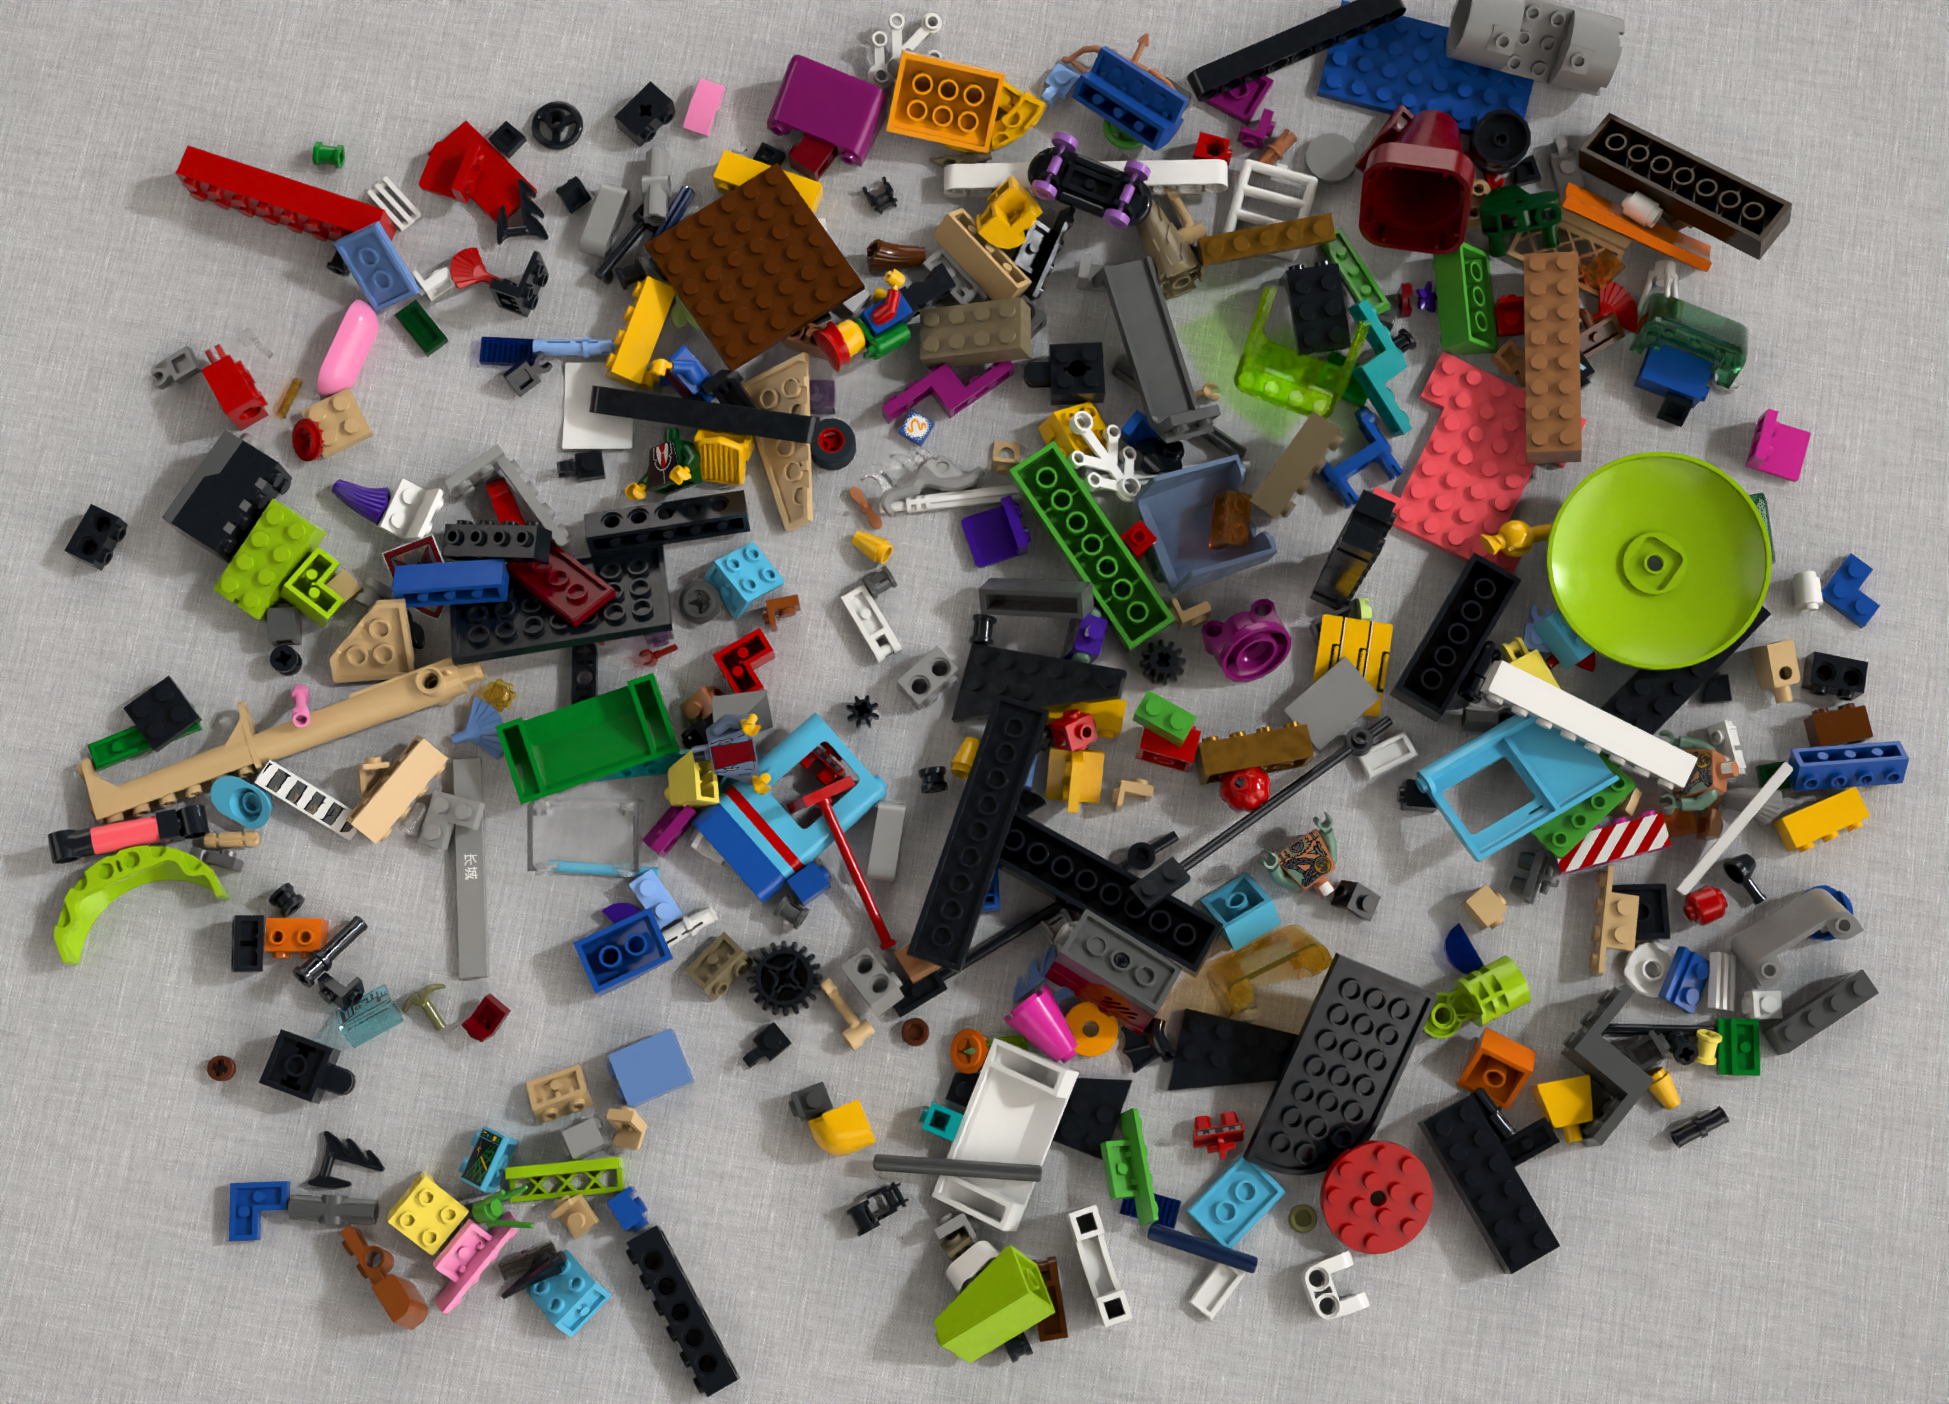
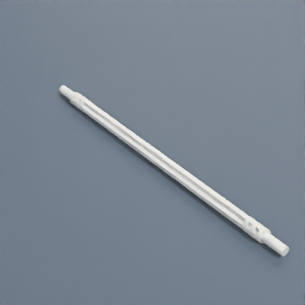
M1250 461L1242 462L1245 465L1246 472H1250ZM1198 464L1185 465V466L1182 467V469H1183V468H1187V467H1191V466H1195V465H1198ZM1134 471L1133 477L1140 482L1141 486H1145L1152 477L1165 473L1162 471L1152 475L1143 471ZM1110 474L1100 475L1102 478L1114 480ZM1090 478L1091 483L1095 485V481ZM1014 485L910 496L906 497V500L892 502L891 507L894 509V512L907 510V513L999 503L1001 498L1010 495L1013 501L1024 499ZM1097 488V489H1095V490H1093V491H1091V490H1088V491H1089V492H1096V491H1105L1106 489ZM880 502V513H885Z

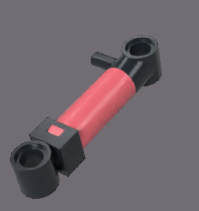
M188 806L177 811L172 809L156 812V816L81 830L69 829L50 833L47 837L52 863H70L81 859V857L123 850L130 847L162 842L164 845L183 841L182 839L203 837L206 833H210L205 806Z

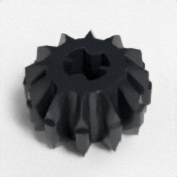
M1160 639L1158 641V648L1151 642L1148 644L1149 651L1143 650L1141 653L1145 660L1140 661L1139 667L1147 668L1143 672L1144 677L1153 675L1151 679L1152 684L1156 683L1157 678L1161 679L1162 686H1166L1167 678L1175 683L1177 681L1176 674L1183 675L1184 669L1181 666L1186 663V659L1179 657L1182 654L1181 648L1172 650L1174 646L1173 641L1169 642L1168 647H1164V641ZM1159 658H1162V661L1164 659L1168 661L1165 668H1163V664L1161 667L1157 665Z

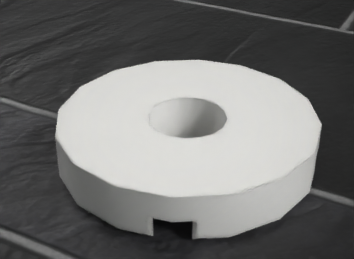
M1644 943L1636 946L1633 952L1627 954L1623 964V975L1627 985L1635 993L1643 997L1657 998L1675 954L1670 948L1660 943ZM1649 962L1654 963L1658 967V975L1655 978L1649 977L1645 972V966Z

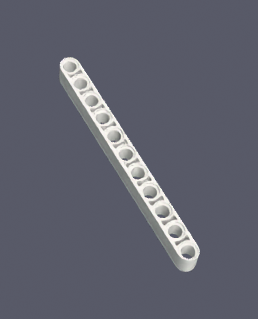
M1221 159L1138 161L1148 166L1151 170L1148 180L1143 181L1149 188L1151 195L1167 194L1164 186H1167L1171 193L1214 194L1225 192L1228 189L1227 162ZM1127 161L1098 162L1124 172ZM1030 163L950 164L944 167V195L950 198H988L1010 175L1021 183L1033 197H1037L1030 191L1031 185L1028 181Z

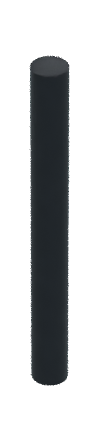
M1610 1023L1602 1034L1648 1035L1649 1031L1654 1030L1656 1035L1662 1033L1663 1036H1666L1673 1030H1682L1688 1036H1696L1697 1030L1700 1029L1715 1032V1026Z

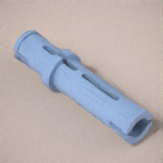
M583 337V339H533V353L541 351L545 355L551 356L578 355L584 358L596 355L608 356L610 352L614 354V340L590 339V337Z

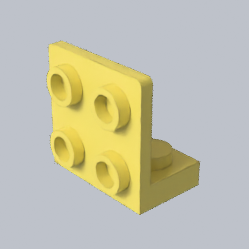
M423 1170L386 1214L389 1224L428 1254L434 1255L469 1211L464 1205L434 1183L433 1177Z

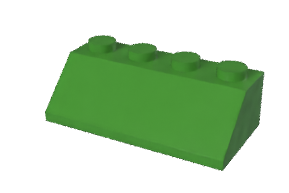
M1463 242L1460 248L1452 253L1445 255L1433 254L1434 260L1432 265L1436 279L1435 293L1438 300L1437 316L1440 321V343L1442 350L1456 355L1496 353L1498 350L1489 253Z

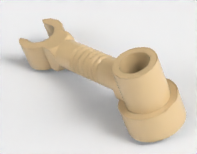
M1164 186L1167 200L1172 204L1184 225L1183 228L1177 231L1183 241H1186L1189 247H1192L1199 238L1207 236L1206 230L1201 222L1194 224L1180 199L1179 193H1171V190Z
M828 978L820 984L821 989L850 1027L844 1030L841 1035L849 1047L855 1051L863 1045L862 1041L875 1033V1031L866 1019L860 1022L850 1007H848L849 1005L840 995L834 983Z

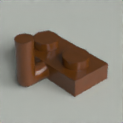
M1579 308V319H1582L1585 326L1579 330L1580 351L1586 359L1625 337L1615 313L1610 312L1594 321L1588 309Z

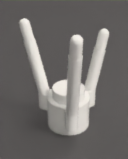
M1660 260L1655 263L1654 270L1648 273V280L1638 303L1637 312L1638 314L1641 313L1653 281H1656L1657 286L1664 287V296L1666 298L1670 296L1671 286L1675 325L1679 327L1681 320L1677 289L1678 275L1676 274L1675 262Z

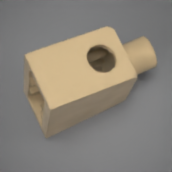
M1793 639L1749 648L1760 688L1762 690L1773 689L1776 704L1792 701L1790 684L1800 682Z

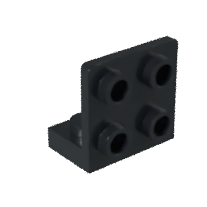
M534 250L518 287L516 283L508 279L500 281L493 278L489 288L498 307L524 317H528L530 311L536 308L539 290L541 287H545L549 278V273L540 252Z

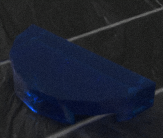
M1456 924L1449 930L1445 938L1444 951L1448 962L1453 968L1468 975L1475 970L1481 969L1484 964L1461 924Z

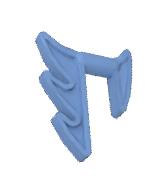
M1054 944L1045 953L1040 972L1037 971L1038 961L1034 959L1030 965L1026 985L1023 986L1022 977L1018 978L1014 988L1013 1002H1017L1047 979L1044 976L1056 958V947ZM1063 987L1054 994V997L1059 1002L1075 994L1069 988Z

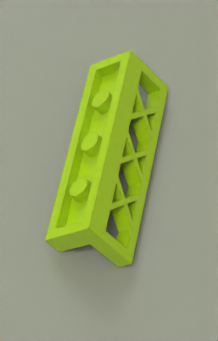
M622 1157L505 1168V1176L509 1180L510 1191L517 1188L516 1179L527 1178L536 1185L528 1195L511 1197V1203L563 1198L566 1195L574 1197L580 1193L582 1196L616 1193L625 1190ZM606 1170H617L618 1186L605 1187L598 1179ZM600 1171L595 1177L589 1173ZM577 1173H585L592 1179L584 1190H578L570 1183ZM571 1174L567 1180L561 1175ZM549 1176H557L564 1182L555 1193L548 1192L542 1186ZM535 1177H543L539 1183L533 1179ZM595 1183L601 1187V1188L591 1189V1187H592ZM566 1186L573 1190L562 1192L566 1188ZM538 1189H540V1190L543 1191L545 1194H535V1193H536V1191H537Z

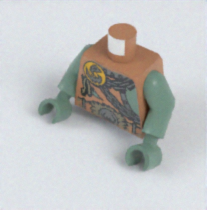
M1663 730L1659 733L1660 736L1670 738L1669 744L1698 758L1685 787L1673 788V796L1665 794L1660 797V803L1667 802L1671 804L1669 807H1661L1663 814L1670 815L1675 809H1679V811L1704 810L1718 796L1726 793V778L1739 775L1737 762L1734 760L1726 762L1725 756L1717 752L1714 746L1695 738L1684 736L1674 738L1673 733L1668 730Z
M1324 812L1326 818L1323 823H1320L1316 816L1313 818V822L1319 828V831L1315 828L1278 855L1266 850L1269 855L1266 862L1260 857L1257 859L1260 865L1266 867L1267 872L1277 885L1291 891L1299 890L1301 893L1313 886L1322 899L1335 890L1326 877L1336 869L1335 864L1338 861L1336 839L1332 829L1334 822L1328 813Z

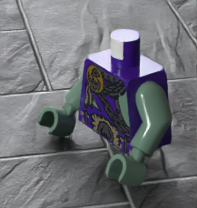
M1094 604V608L1084 619H1070L1060 659L1091 664L1099 657L1108 620L1101 618V611L1096 604Z

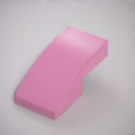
M700 79L682 128L709 136L716 111L719 112L726 87Z

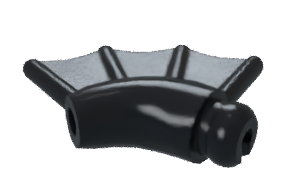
M1153 1018L1140 1036L1126 1027H1121V1031L1125 1035V1046L1122 1052L1131 1060L1133 1073L1138 1072L1157 1057H1161L1163 1062L1168 1063L1176 1056V1052L1171 1048L1172 1045L1164 1034L1165 1020Z

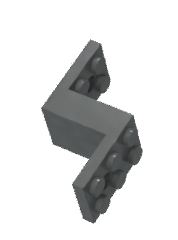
M1627 985L1618 988L1614 986L1611 990L1607 989L1597 1000L1600 1005L1593 1012L1590 1010L1580 1021L1583 1025L1581 1029L1576 1033L1573 1031L1563 1042V1045L1566 1047L1561 1054L1613 1096L1612 1099L1608 1097L1598 1109L1601 1113L1596 1120L1587 1122L1582 1128L1581 1132L1584 1135L1581 1142L1587 1147L1602 1146L1654 1081L1652 1077L1601 1036V1033L1635 993Z

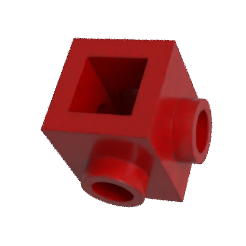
M1078 709L1066 711L1063 713V717L1049 723L1057 749L1070 752L1081 751L1088 748L1089 743L1098 739L1095 730L1096 723L1092 715L1079 712Z

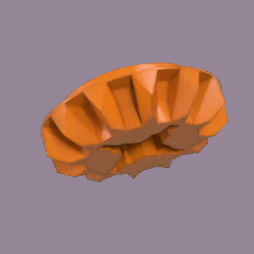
M970 1028L963 1029L952 1040L950 1047L951 1060L954 1066L962 1073L973 1074L982 1070L987 1052L990 1049L986 1046L987 1038L981 1035V1031ZM971 1047L976 1049L974 1054L964 1053V1050Z

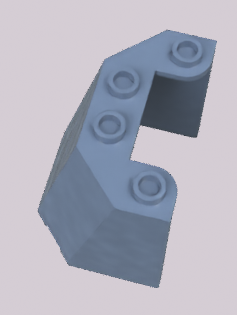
M1238 454L1154 476L1135 496V506L1138 509L1140 520L1157 538V542L1145 551V557L1154 579L1158 583L1165 582L1168 585V591L1173 595L1265 563L1277 553L1276 542L1273 536L1265 531L1256 535V527L1249 518L1246 502L1238 491L1246 477L1245 465L1240 461Z

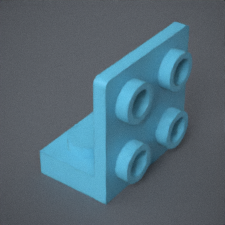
M754 542L715 560L703 578L719 590L722 603L735 619L743 616L754 600L781 587L785 583V580Z
M566 1249L563 1252L567 1260L559 1265L563 1273L529 1286L526 1292L552 1324L572 1338L607 1302L612 1294L607 1288L594 1280L572 1253Z

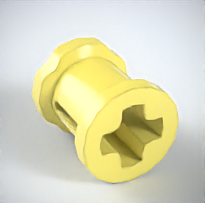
M1697 1030L1696 1036L1698 1041L1696 1046L1699 1052L1695 1061L1705 1065H1715L1717 1061L1715 1057L1717 1045L1722 1041L1723 1037L1711 1030Z

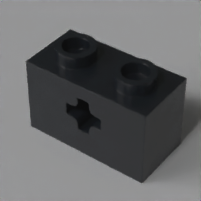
M650 81L614 118L618 129L641 147L645 142H650L655 137L657 130L663 124L666 125L673 119L676 111L673 100Z

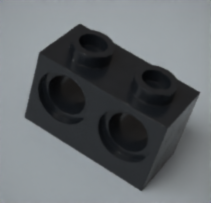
M91 504L64 551L73 558L102 571L104 566L108 565L112 560L113 550L117 543L125 537L128 524L120 517ZM110 522L109 528L101 532V527L105 523ZM96 545V551L88 555V550Z
M1814 651L1805 658L1801 688L1810 690V693L1814 695L1824 696L1832 694L1837 695L1839 700L1853 701L1864 694L1868 662ZM1817 670L1824 673L1825 681L1818 678ZM1844 675L1848 676L1851 679L1852 686H1849L1844 682Z
M234 915L232 917L231 973L263 972L264 915Z

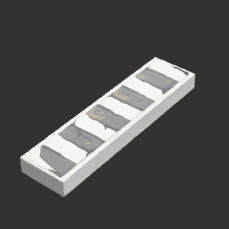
M272 760L268 761L254 782L349 841L353 839L358 829L345 820L353 811L352 809Z

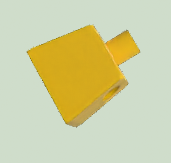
M1584 1075L1531 1086L1543 1117H1546L1552 1129L1562 1127L1566 1143L1582 1141L1579 1123L1593 1120L1590 1076Z

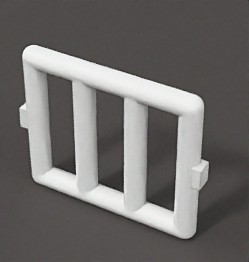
M1245 159L1241 167L1223 233L1234 231L1237 220L1259 226L1285 222L1241 210L1244 195L1298 209L1300 211L1297 219L1309 217L1318 179L1314 176L1288 170L1287 165L1278 163L1277 166ZM1251 171L1306 185L1303 200L1247 185ZM1300 249L1270 255L1294 261L1297 259Z

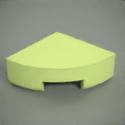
M1356 598L1357 619L1370 621L1372 610L1368 606L1369 599Z

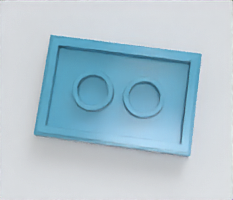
M1245 1151L1186 1211L1218 1245L1232 1248L1286 1193L1261 1166L1248 1162L1243 1158Z

